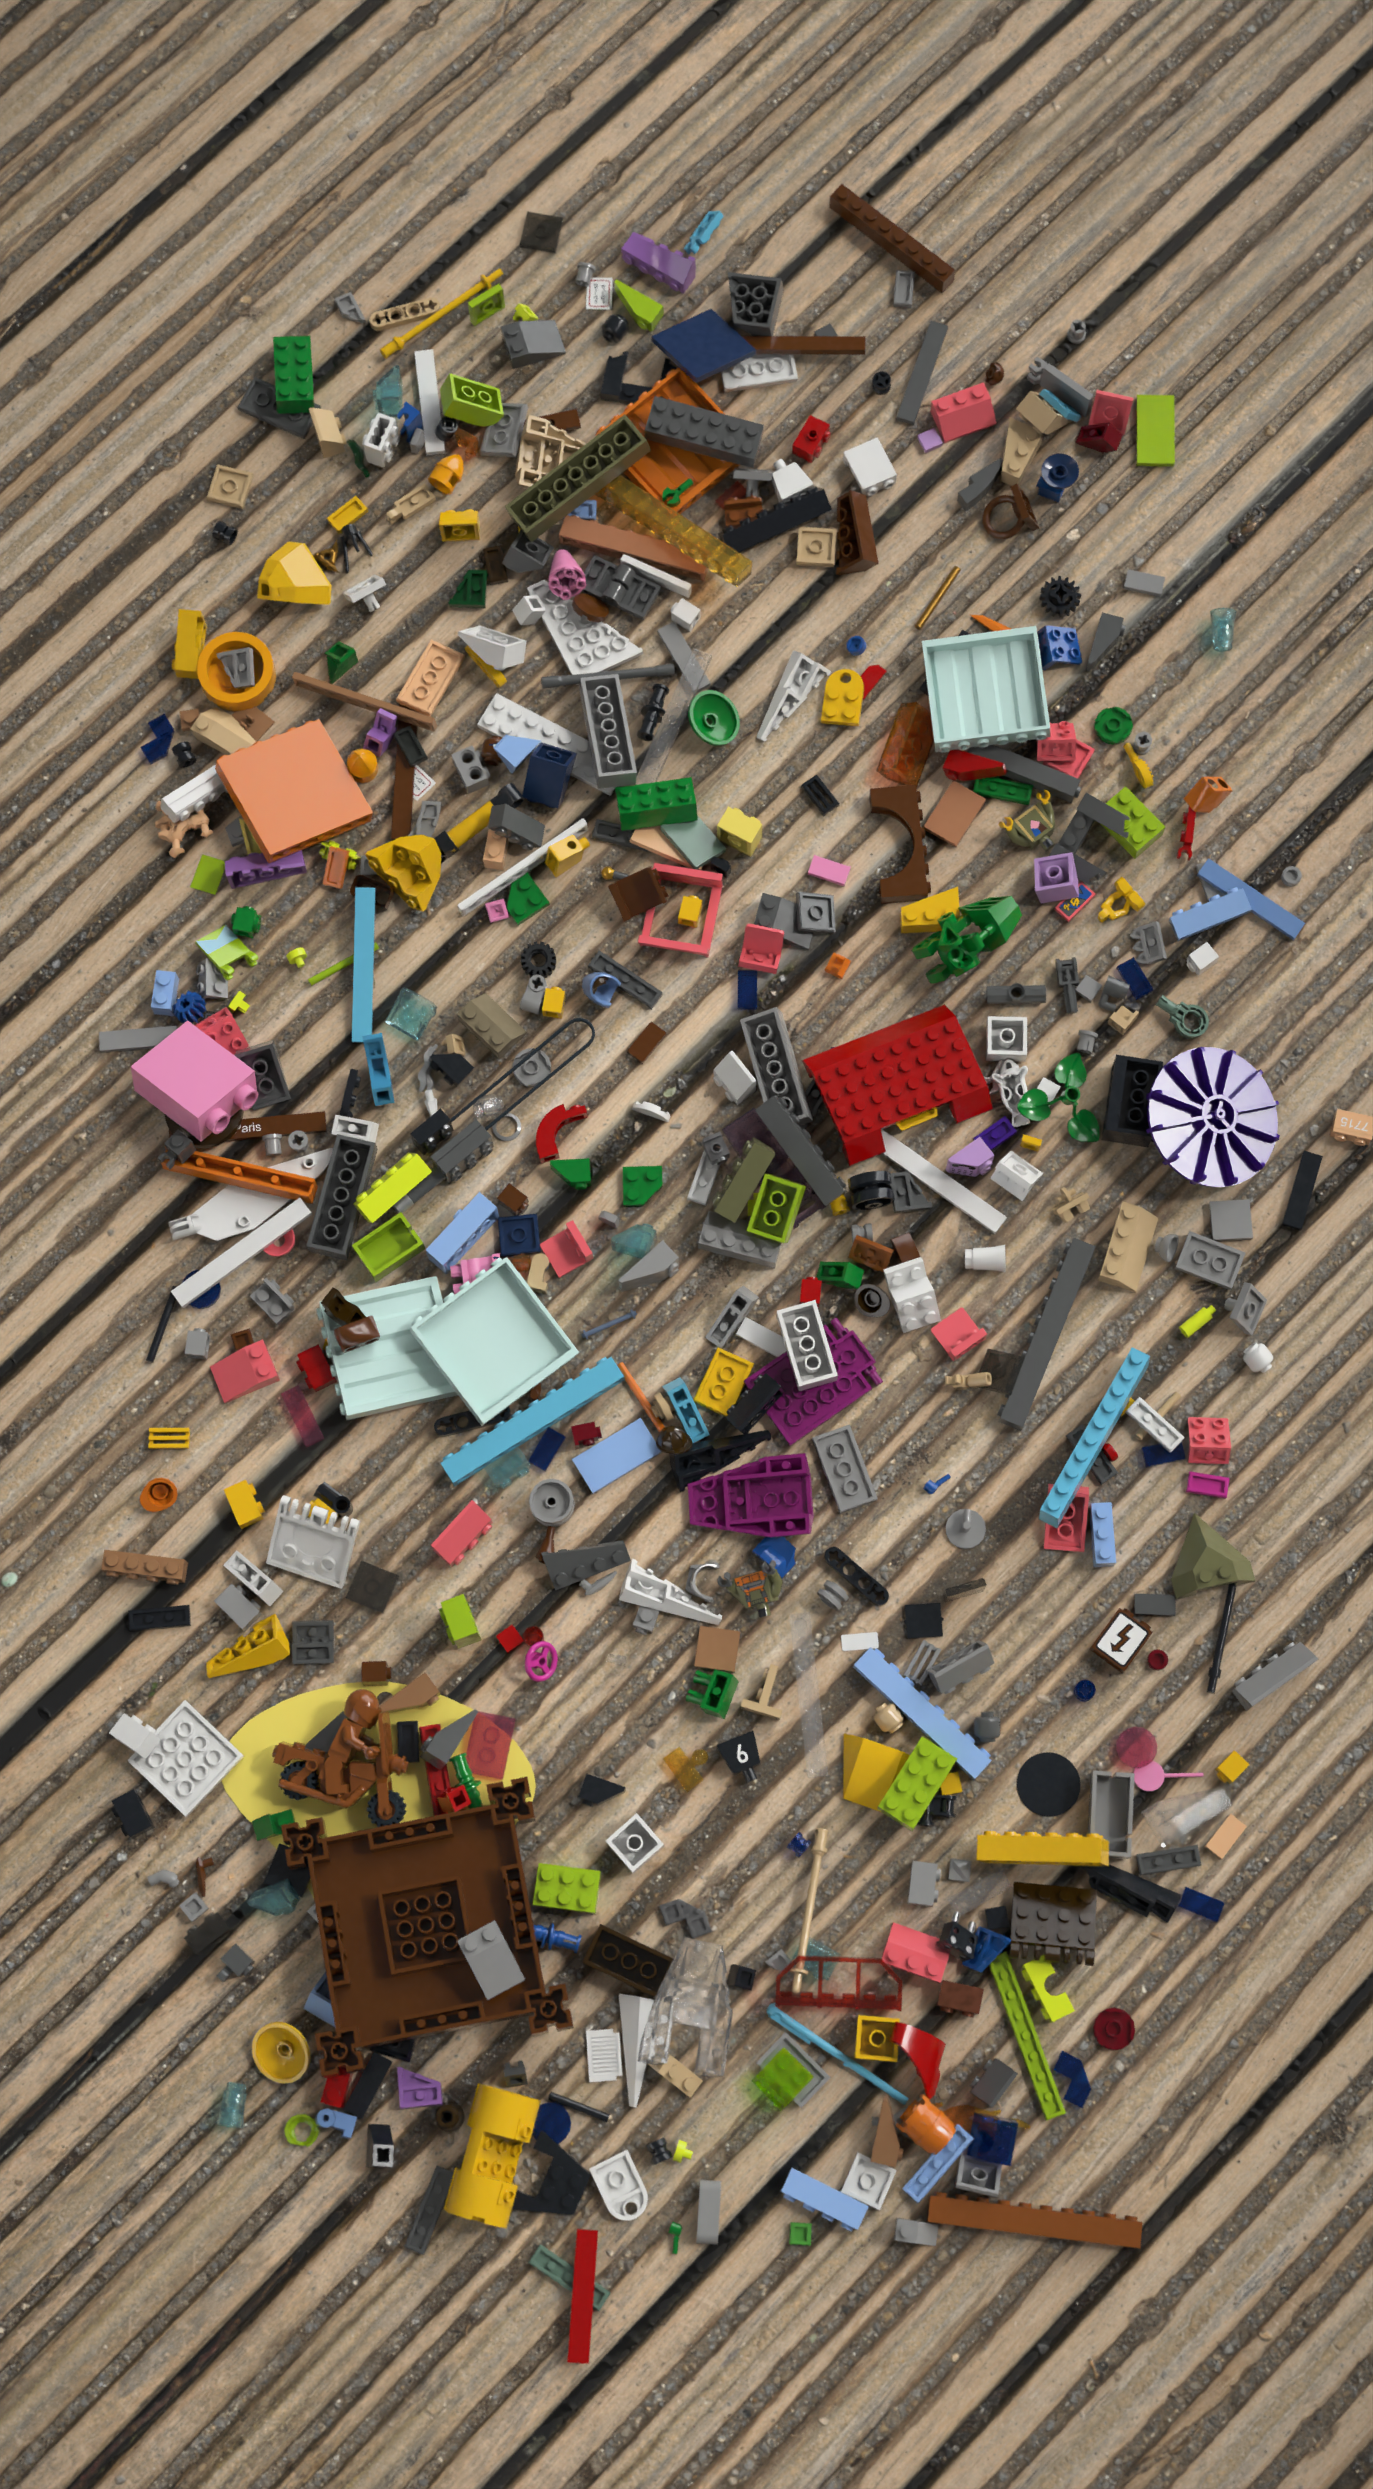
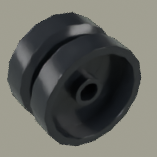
M888 1171L865 1172L852 1176L847 1181L849 1191L854 1193L851 1196V1204L855 1210L877 1209L890 1205L895 1201L893 1190L888 1188L892 1184Z

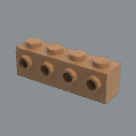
M104 1550L101 1570L109 1577L117 1578L118 1575H124L127 1579L138 1580L140 1577L146 1578V1581L149 1582L164 1580L167 1584L178 1585L179 1582L185 1583L188 1562L185 1559Z

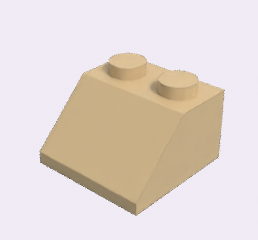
M309 408L312 424L323 457L327 458L344 453V445L347 442L344 433L340 434L339 428H341L339 418L334 417L333 411Z

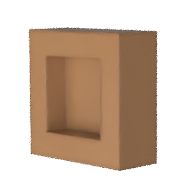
M199 709L179 711L183 732L191 731V727L200 715Z

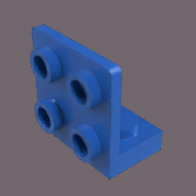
M1045 625L1037 631L1042 670H1047L1055 663L1076 665L1082 663L1076 629Z

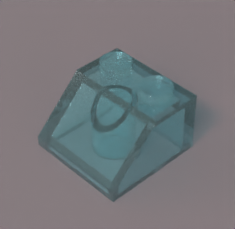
M395 365L376 382V390H373L375 410L389 417H397L402 409L403 383L399 365Z
M637 1224L612 1237V1250L642 1259L655 1247L657 1241L656 1230L649 1224Z

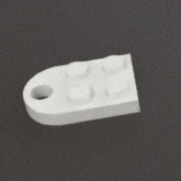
M628 2150L589 2169L609 2212L614 2217L620 2220H633L644 2212L648 2202V2194ZM628 2202H634L637 2205V2212L633 2215L625 2211V2206Z

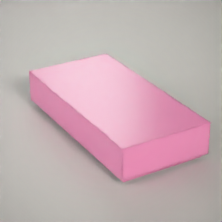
M814 855L808 875L845 886L851 867Z

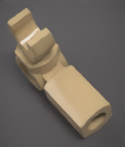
M988 1372L969 1375L955 1374L952 1377L945 1376V1384L952 1385L955 1390H967L969 1387L991 1386L992 1378Z

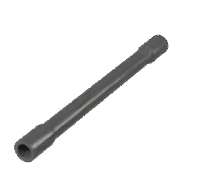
M665 664L654 667L576 675L541 677V685L543 689L580 684V678L618 674L619 680L651 676L674 675V665Z

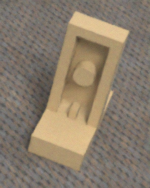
M770 1664L769 1669L765 1668L762 1680H765L764 1688L759 1687L756 1697L757 1700H760L759 1703L743 1699L741 1709L780 1720L782 1710L767 1706L778 1666Z
M658 2046L647 2061L649 2066L690 2098L703 2082L702 2079L660 2046Z

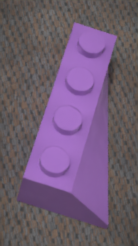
M633 232L621 248L622 258L627 264L635 265L640 271L654 276L659 282L666 283L674 291H680L684 294L696 277L694 257L689 256V258H685L682 252L678 250L671 252L663 244L657 246L652 239Z
M302 850L269 864L263 853L259 854L257 852L250 853L242 858L232 857L225 861V872L231 889L307 873Z

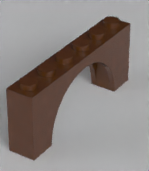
M916 785L871 788L869 792L871 814H883L896 819L907 829L913 842V855L906 867L894 876L880 879L881 904L925 899L928 897V893H931V884L926 879V875H929V866L924 861V857H927V848L922 843V839H925V830L920 825V821H923L922 809L918 807V803H921L920 791H917Z

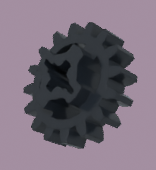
M1059 576L1056 581L1052 577L1050 583L1046 581L1044 587L1041 588L1039 600L1042 601L1041 607H1046V613L1052 611L1053 617L1056 613L1059 614L1060 618H1062L1063 613L1069 616L1070 610L1075 612L1076 606L1080 604L1081 593H1078L1079 586L1074 587L1075 581L1069 583L1068 577L1062 580L1061 576Z

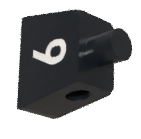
M753 1730L717 1745L719 1753L733 1775L742 1773L746 1783L758 1779L753 1768L761 1765Z

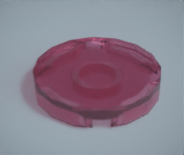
M1131 1727L1120 1734L1116 1744V1752L1123 1764L1139 1769L1148 1766L1154 1760L1157 1754V1742L1150 1731L1142 1727Z

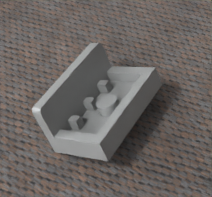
M205 958L197 966L196 973L199 975V983L197 984L196 991L203 999L226 1000L228 998V980L224 979L220 970L209 958Z

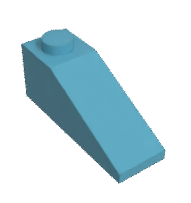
M679 1377L662 1386L675 1409L674 1411L680 1423L692 1439V1442L695 1443L710 1435L685 1382Z

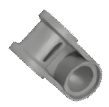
M533 975L530 978L520 1003V1009L540 1014L545 989L548 988L543 976ZM541 983L542 986H538V988H535V985Z

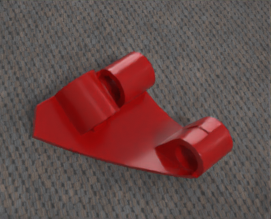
M895 2022L890 2042L900 2046L916 2068L917 2075L923 2082L926 2097L931 2099L936 2093L940 2079L939 2067L946 2043L925 2031L905 2023Z

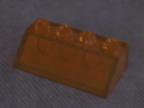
M918 702L900 704L876 769L887 780L902 785H916V788L934 742L931 712Z

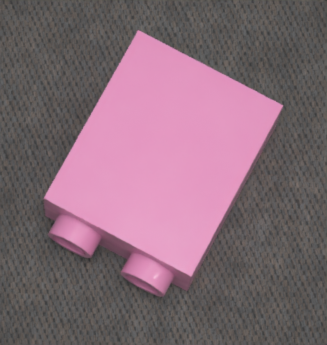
M186 1021L131 1066L134 1091L199 1141H203L212 1132L214 1134L222 1132L227 1127L230 1117L240 1109L244 1111L250 1109L258 1098L255 1071L189 1021Z

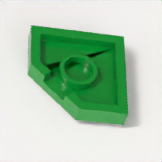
M528 872L512 882L507 904V912L519 926L550 905V902Z
M662 1166L623 1167L624 1207L644 1206L663 1187Z

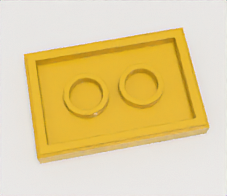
M718 1347L693 1399L694 1403L726 1417L728 1415L726 1413L733 1404L736 1405L745 1386L744 1380L749 1377L754 1363Z

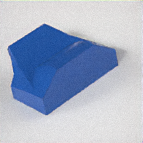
M765 1537L752 1550L763 1562L766 1561L768 1566L771 1560H774L776 1562L775 1569H777L781 1579L796 1565L794 1560L796 1548L784 1537Z

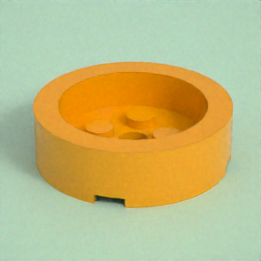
M229 632L219 635L204 647L198 658L197 674L203 692L210 701L221 709L235 712L257 707L264 702V699L274 688L276 670L271 653L259 638L251 634ZM248 647L252 648L255 686L236 689L230 681V676L225 672L222 661L218 659L217 653Z

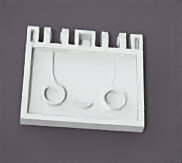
M283 1495L278 1508L266 1564L342 1589L345 1584L360 1520L352 1518L348 1531H346L349 1517L344 1516L341 1520L340 1528L334 1527L337 1513L332 1512L328 1524H325L329 1510L314 1506L311 1517L307 1518L311 1504L306 1503L304 1505L301 1516L295 1514L299 1506V1500H293L289 1512L291 1497Z

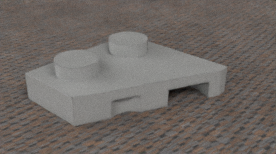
M248 647L217 653V657L222 661L225 667L224 670L230 676V681L234 688L243 689L255 686L252 648Z

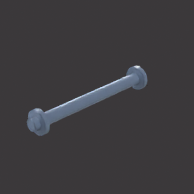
M631 1309L630 1313L587 1332L583 1330L581 1335L587 1340L588 1336L631 1317L635 1319L637 1313Z

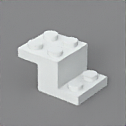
M921 1257L883 1269L890 1300L898 1313L903 1333L941 1321L935 1292L927 1278L924 1262Z

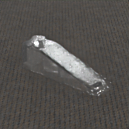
M1218 1787L1158 1801L1141 1811V1814L1161 1846L1165 1847L1233 1804L1223 1788Z

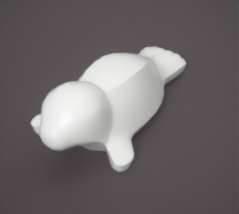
M1007 1059L1003 1062L1000 1074L992 1073L991 1077L998 1083L1002 1101L1012 1114V1126L1027 1125L1030 1123V1120L1018 1111L1017 1104L1027 1092L1025 1075L1028 1072V1068L1025 1065L1019 1068L1013 1060Z

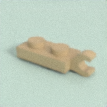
M424 483L394 502L395 509L386 513L388 516L387 520L391 525L397 522L401 516L406 520L435 502L436 497Z

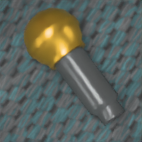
M609 866L604 867L601 871V875L605 880L612 878L620 880L629 876L628 874L614 871Z

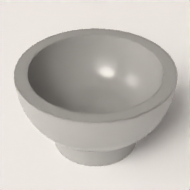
M1168 1234L1164 1238L1158 1237L1156 1241L1155 1252H1158L1160 1257L1166 1262H1171L1175 1256L1178 1247V1235Z

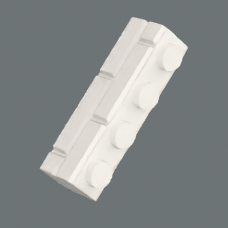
M216 765L161 799L160 807L173 823L179 820L185 821L193 811L196 810L198 812L202 810L209 801H216L220 794L225 791L228 793L215 770Z

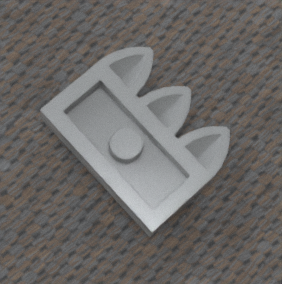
M1155 921L1140 926L1131 933L1130 937L1141 939L1133 946V949L1140 952L1144 951L1136 958L1135 961L1137 963L1151 965L1167 959L1159 922Z

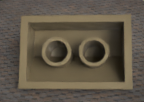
M486 993L470 1000L457 1013L458 1021L499 1060L527 1034Z

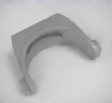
M714 1562L712 1564L690 1565L685 1590L704 1599L706 1602L713 1601V1597L703 1595L698 1591L695 1579L697 1574L703 1569H720V1565Z

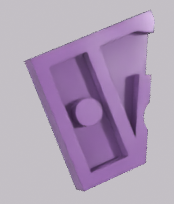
M397 2067L400 2109L443 2105L440 2082L410 2072L402 2067Z

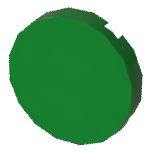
M1119 707L1103 709L1097 715L1094 725L1096 735L1108 744L1124 742L1129 738L1133 729L1130 714Z

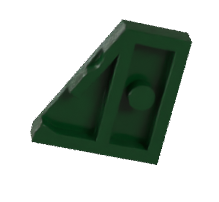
M468 570L464 580L457 587L455 595L449 600V607L486 608L487 570Z

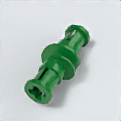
M466 1752L451 1757L449 1761H452L456 1778L459 1780V1783L454 1787L456 1788L464 1784L471 1804L468 1805L469 1809L482 1807L480 1793L476 1788L481 1784V1781H474L475 1778L472 1777L471 1768H469L465 1758L467 1756Z

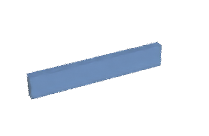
M1209 858L1197 874L1198 877L1227 895V891L1237 887L1240 890L1243 888L1251 906V912L1292 940L1296 938L1305 924Z

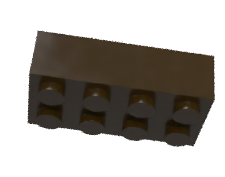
M600 1924L582 1963L659 1999L676 1963V1959Z

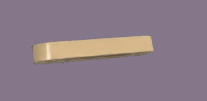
M427 298L377 311L370 316V324L375 331H383L425 320L440 310V303L436 298ZM430 305L434 306V310H431ZM411 309H418L419 313L413 316L409 314V311ZM395 313H399L401 315V318L399 320H393L391 316ZM376 319H380L381 323L377 324Z

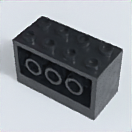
M1116 1054L1111 1070L1101 1140L1147 1148L1150 1142H1154L1151 1133L1147 1134L1146 1131L1149 1129L1147 1115L1148 1100L1146 1096L1150 1093L1152 1084L1163 1067L1162 1061Z

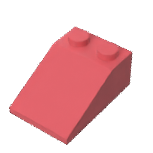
M263 1339L243 1347L210 1366L224 1403L280 1381Z
M1048 1484L1047 1496L1049 1495L1054 1484ZM1081 1486L1057 1528L1045 1523L1044 1549L1084 1552L1089 1487Z

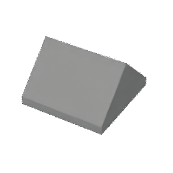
M961 2154L954 2187L998 2197L1002 2163Z

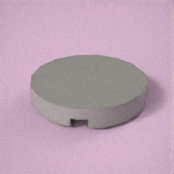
M528 1048L518 1053L512 1068L530 1054L534 1048ZM539 1050L513 1072L514 1077L520 1084L526 1087H535L551 1073V1062L549 1057Z

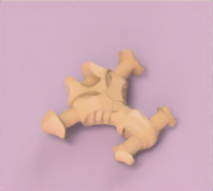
M158 801L156 803V809L158 811H162L160 807L161 801ZM203 809L196 812L197 815H190L185 821L179 820L176 823H173L168 815L162 811L164 816L155 822L156 828L161 829L158 837L172 843L169 854L173 858L185 852L183 848H180V841H183L182 839L186 831L201 828V836L206 838L213 834V830H209L208 827L209 817L204 813Z

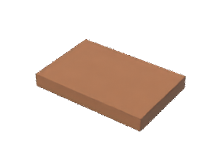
M953 780L925 823L924 830L957 847L983 807L986 799Z

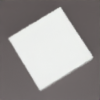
M857 2152L841 2192L880 2210L897 2170L887 2165L871 2162V2158Z

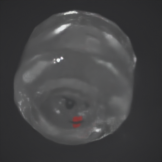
M492 1093L484 1095L473 1105L475 1116L484 1122L496 1119L501 1115L504 1108L501 1098Z

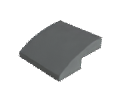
M334 1620L293 1621V1664L334 1663Z

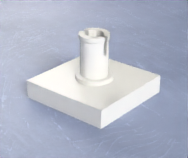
M373 575L342 593L352 603L363 598L369 612L375 610L374 608L378 609L380 607L373 592L385 586L386 583L382 577Z

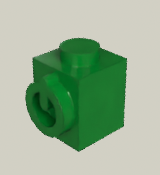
M237 907L236 913H233L231 918L234 934L254 938V934L259 933L261 915H258L252 907Z

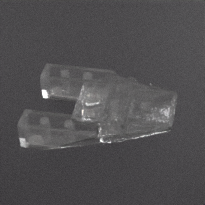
M687 1937L683 1938L654 1999L641 2038L638 2062L656 2066L667 2064L673 2023L701 2029L694 2074L711 2078L724 2076L733 2011L729 2004L728 1995H730V1991L726 1983L725 1973L727 1971L723 1946Z

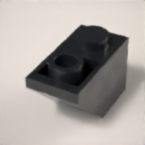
M432 1054L429 1057L430 1067L436 1072L440 1071L444 1075L443 1079L451 1086L454 1084L457 1087L474 1069L461 1054Z
M368 2124L366 2167H393L394 2143L390 2125Z

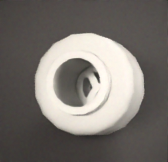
M1255 1342L1244 1350L1243 1360L1253 1372L1261 1371L1264 1373L1272 1367L1270 1363L1273 1360V1355L1264 1344H1257Z

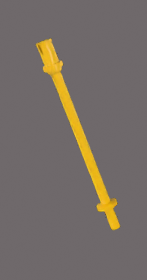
M499 268L487 277L483 274L480 275L481 281L403 336L393 337L391 342L379 349L382 356L387 359L396 351L403 350L404 344L437 320L486 287L489 290L492 287L490 283L503 275L502 270Z

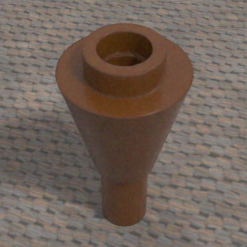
M553 1526L547 1527L546 1536L535 1556L542 1564H545L542 1552H555L553 1540L555 1527Z

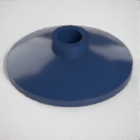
M1062 453L1053 454L1043 462L1041 475L1049 486L1056 489H1065L1072 486L1078 479L1079 467L1071 456ZM1060 472V473H1062L1063 475H1062V476H1058L1056 473Z

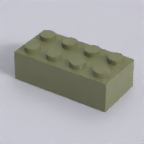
M752 1137L751 1141L747 1140L745 1142L741 1158L737 1157L735 1159L731 1175L727 1174L725 1176L721 1192L717 1191L712 1199L714 1211L734 1223L737 1221L775 1156L772 1147Z

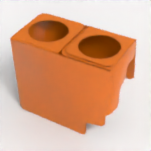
M1202 777L1184 797V800L1195 812L1210 813L1233 790L1222 777ZM1216 783L1218 788H1214L1212 785Z

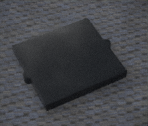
M940 1603L905 1605L906 1620H904V1624H906L907 1639L943 1637L942 1622L944 1618L941 1617Z

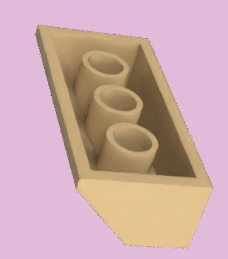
M1122 1202L1098 1281L1136 1292L1158 1217L1142 1207Z

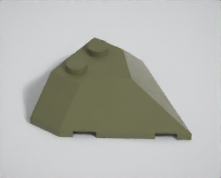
M1194 1513L1171 1578L1176 1599L1194 1596L1197 1591L1235 1583V1586L1255 1582L1250 1561Z

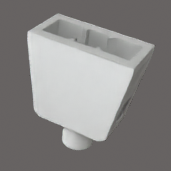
M779 459L773 464L776 471L772 473V484L779 502L783 501V503L790 501L791 496L796 494L803 495L807 493V489L814 487L813 482L797 463L786 466L783 459Z

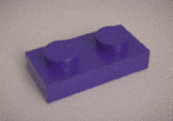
M1004 1116L974 1137L973 1141L981 1137L992 1151L1015 1135L1017 1131L1006 1116Z

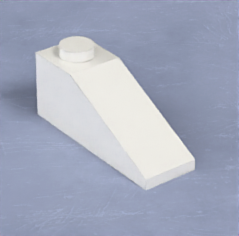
M238 1551L223 1565L269 1606L283 1593V1590Z

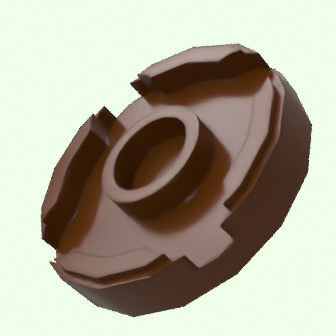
M578 594L573 599V610L581 617L582 615L586 616L588 621L603 622L609 614L606 604L592 595Z

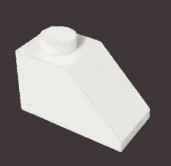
M335 1115L331 1134H339L375 1143L379 1124Z

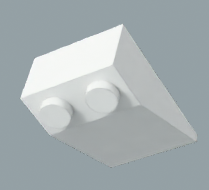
M483 626L458 631V636L486 664L494 666L496 670H505L507 667H516V665L524 663L526 640Z

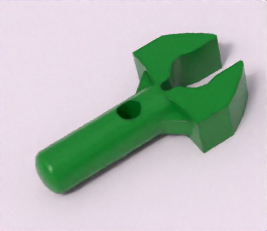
M687 479L675 490L667 487L663 491L662 501L664 502L668 497H673V499L667 502V507L678 506L681 503L679 496L693 485V481Z

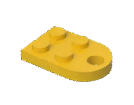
M841 669L829 676L825 686L821 715L822 724L859 726L864 684L858 673L850 669ZM849 676L851 680L848 683H843L841 678Z

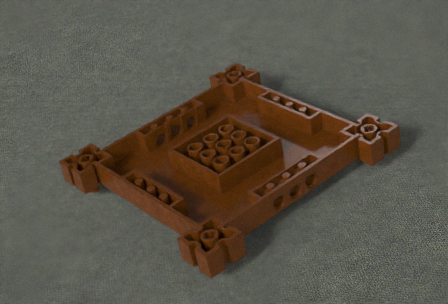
M527 1777L512 1779V1786L504 1787L503 1781L487 1784L490 1805L331 1837H327L325 1821L322 1817L306 1820L307 1827L300 1828L298 1822L281 1825L283 1841L286 1846L291 1845V1849L285 1850L288 1868L293 1870L307 1867L306 1861L308 1860L336 2036H334L332 2031L315 2034L317 2051L325 2055V2058L319 2059L321 2077L326 2079L341 2076L340 2069L346 2068L349 2074L366 2071L363 2053L361 2051L356 2052V2050L534 2015L528 2017L532 2037L549 2034L548 2027L556 2026L557 2032L574 2028L571 2010H564L563 2004L569 2003L566 1984L550 1986V1993L547 1994L544 1985L514 1820L518 1819L519 1825L536 1821L532 1801L526 1802L525 1798L531 1797ZM495 1920L525 1981L487 2000L457 1940Z

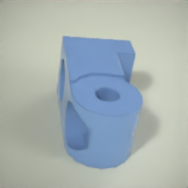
M322 2109L316 2114L315 2122L318 2127L337 2129L342 2131L341 2137L351 2138L357 2117L331 2109Z

